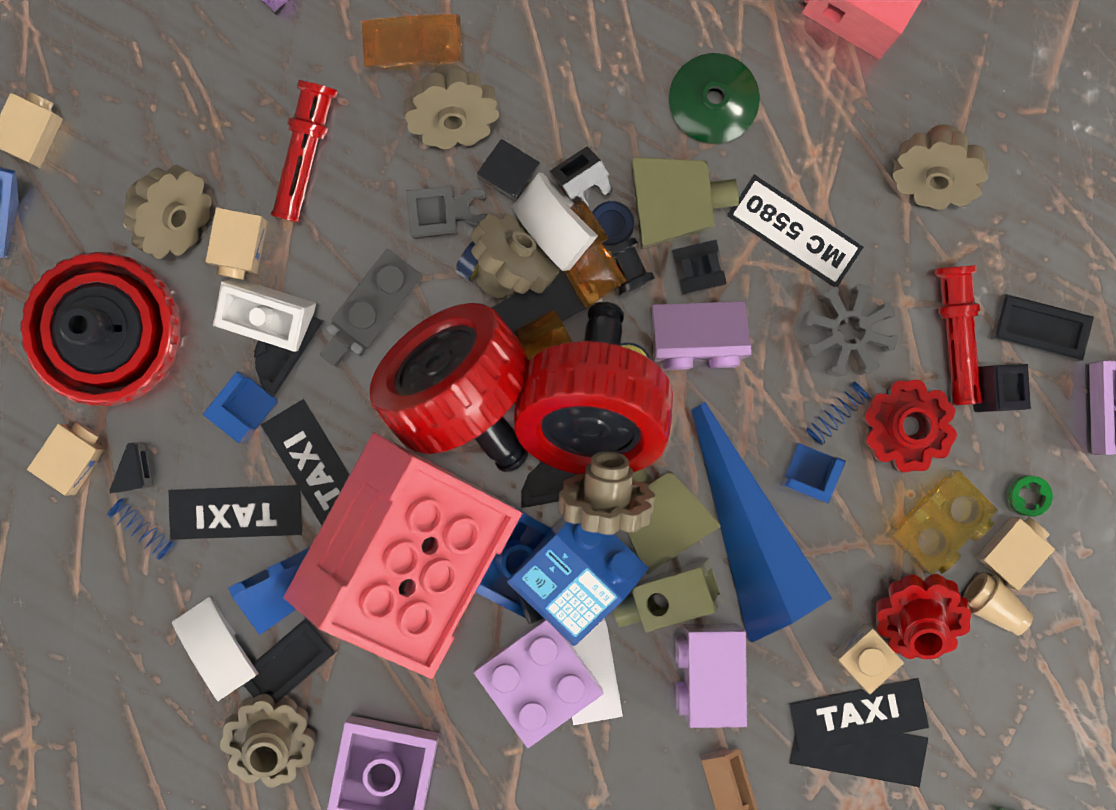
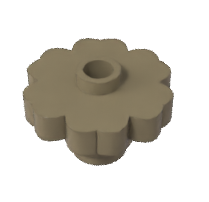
M454 64L440 65L426 75L423 80L415 82L412 85L413 96L404 101V113L408 131L412 134H422V141L425 145L437 146L441 149H450L457 142L465 146L474 145L479 139H483L490 134L489 123L499 118L494 87L482 85L479 74L466 72Z
M937 125L930 129L928 134L916 133L910 137V140L901 143L898 158L894 163L893 178L897 183L898 190L903 194H914V201L920 206H930L937 210L945 209L950 202L957 206H966L972 200L982 195L983 182L988 179L990 163L985 157V149L979 145H968V137L958 128L951 125Z
M174 165L168 171L156 167L148 175L134 182L126 194V215L123 221L124 227L133 233L131 239L133 246L157 259H161L168 252L177 256L182 255L189 247L196 244L199 238L198 228L206 225L210 219L209 209L212 200L208 194L203 192L204 180L180 165Z
M487 214L470 235L475 243L471 252L479 263L476 281L484 292L493 297L503 298L515 291L525 294L529 289L536 293H542L559 274L558 267L531 237L520 220L510 214H504L501 219L493 214Z
M600 452L592 456L591 463L587 465L585 473L576 474L573 478L564 481L563 490L559 492L558 511L563 515L566 522L581 523L582 529L587 532H598L606 535L615 534L619 529L626 532H636L641 527H645L650 523V516L654 509L655 493L644 482H632L633 470L629 467V459L626 456L616 452Z
M260 694L255 698L244 699L239 706L238 714L228 716L223 726L220 748L223 752L230 755L228 769L232 773L239 775V778L247 784L254 783L261 778L267 787L274 788L282 783L294 781L297 768L306 767L310 764L316 735L313 730L306 727L308 721L306 710L299 706L297 707V704L290 698H284L275 703L268 694Z

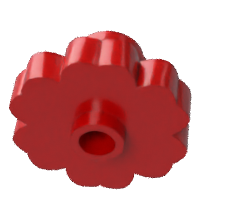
M921 380L895 381L890 385L888 394L880 393L873 395L869 402V407L863 414L864 422L872 428L865 436V444L872 450L873 456L877 461L890 462L893 460V465L899 472L926 471L931 465L932 458L942 459L949 455L951 445L957 438L956 430L948 424L955 416V408L948 402L942 390L927 392V388ZM907 417L913 419L916 424V429L911 435H907L903 427L904 420Z
M932 574L924 581L917 575H907L902 580L891 583L888 588L889 597L882 598L876 603L877 614L875 620L878 634L887 637L888 646L895 653H901L907 659H914L916 657L921 659L939 658L944 653L954 651L957 648V636H963L970 631L971 610L968 600L960 596L956 582L945 579L939 574Z

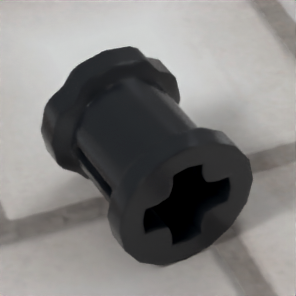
M635 237L619 243L599 255L601 262H607L618 284L616 289L618 296L629 293L655 279L652 272L646 271L635 248L638 244Z

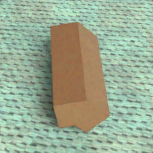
M725 748L700 756L715 810H758L740 748L731 750Z

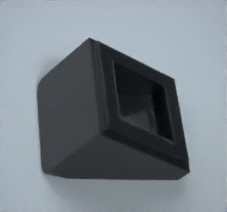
M501 139L477 172V178L516 201L540 162Z
M1028 364L979 367L978 374L982 403L973 404L975 412L1031 409Z
M143 442L127 443L113 479L110 494L151 487L152 479L146 444Z

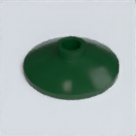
M720 53L703 54L689 60L676 73L669 91L670 112L677 126L690 138L706 144L727 143L741 136L753 123L760 103L758 84L752 72L738 59ZM712 88L720 89L724 94V100L718 104L711 103L707 98V92Z

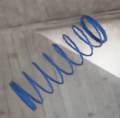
M855 381L850 385L860 396V398L863 401V404L854 399L846 391L844 392L851 399L857 410L847 405L839 397L837 398L847 409L850 416L840 411L832 403L831 405L838 412L843 422L839 421L834 416H832L828 411L824 410L827 413V415L831 418V420L834 422L837 429L829 425L821 417L818 416V418L829 431L830 435H828L820 428H818L814 423L811 422V424L823 438L824 442L810 428H805L809 435L820 445H823L825 443V439L820 433V431L829 437L832 436V433L830 432L826 424L830 426L832 429L838 430V426L832 418H834L836 421L842 424H845V420L839 412L851 418V413L846 406H848L850 409L854 411H858V407L853 400H855L857 403L861 405H864L865 403L861 395L865 397L867 400L870 399L869 394Z
M121 498L112 506V508L108 511L106 516L110 517L111 519L122 508L129 505L127 511L125 512L121 520L117 523V525L129 514L136 511L134 517L127 525V527L124 529V531L136 520L143 517L142 521L130 537H132L144 525L150 523L147 530L137 543H139L151 531L156 529L155 534L153 535L152 539L149 541V543L146 545L144 549H146L158 537L163 535V538L161 539L160 543L151 554L153 555L160 547H162L165 543L170 541L157 555L156 559L160 560L172 547L174 542L171 540H167L162 545H160L164 539V534H160L153 540L158 529L153 528L146 534L151 525V522H147L140 527L141 523L143 522L144 516H140L133 521L137 514V510H133L127 514L130 508V504H126L120 508V506L124 502V499Z

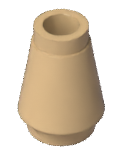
M985 572L979 574L969 584L963 595L969 602L972 614L1007 631H1011L1016 636L1023 634L1033 621V613L1027 610V607L997 575L990 576Z

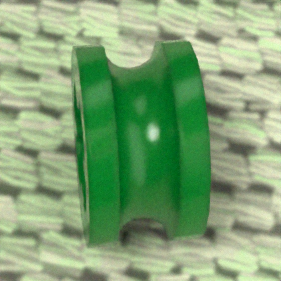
M1026 475L1018 477L1011 483L1008 488L1007 499L1010 507L1016 513L1023 516L1036 517L1048 511L1052 504L1053 493L1047 481L1037 476ZM1029 483H1033L1036 485L1035 493L1040 495L1041 499L1039 504L1031 503V509H1026L1024 507L1025 499L1019 497V492L1021 488L1029 489Z

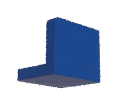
M237 371L202 415L237 443L245 444L278 401L248 375Z
M797 443L780 485L829 504L846 460L832 457Z

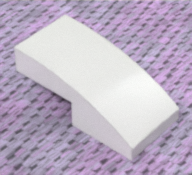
M538 173L512 205V209L531 237L562 271L570 270L598 235L570 209L574 203L543 173Z
M211 596L171 622L189 657L217 701L259 674L235 639V631Z

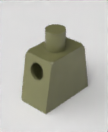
M632 158L631 171L641 250L709 231L715 226L713 209L739 206L736 179L710 182L707 161Z
M646 468L633 472L632 482H644L655 493L654 509L650 516L649 525L641 527L636 532H627L637 557L649 567L646 572L648 575L721 526L670 470L654 480Z
M707 558L640 580L632 589L633 595L627 596L613 610V614L620 628L642 621L645 631L650 632L715 613L722 604L723 599L710 559ZM659 593L664 595L668 600L669 606H659L655 601L654 595Z

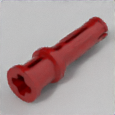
M298 80L297 83L300 94L294 117L289 118L287 123L289 126L288 130L292 131L282 168L273 211L270 214L271 216L299 223V214L310 179L319 139L324 140V136L328 134L329 129L325 126L331 100L337 98L338 91L335 89ZM316 98L312 118H310L309 114L313 99ZM305 135L307 136L305 147L304 149H302L301 145L303 137ZM300 156L301 163L299 166L293 194L291 196L289 192L293 176L295 173L298 157Z
M977 265L935 269V276L940 277L942 305L938 307V314H941V319L946 321L952 405L982 403L974 316H978V311H980V304L975 302L973 274L977 272Z

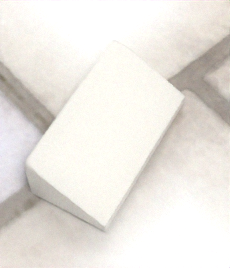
M229 279L221 282L213 326L296 352L312 319L316 303L249 281Z

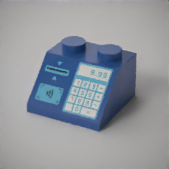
M561 518L509 578L507 583L571 645L575 646L627 597L649 567L615 534L606 535L598 532H587L582 529L581 523H569L564 518Z

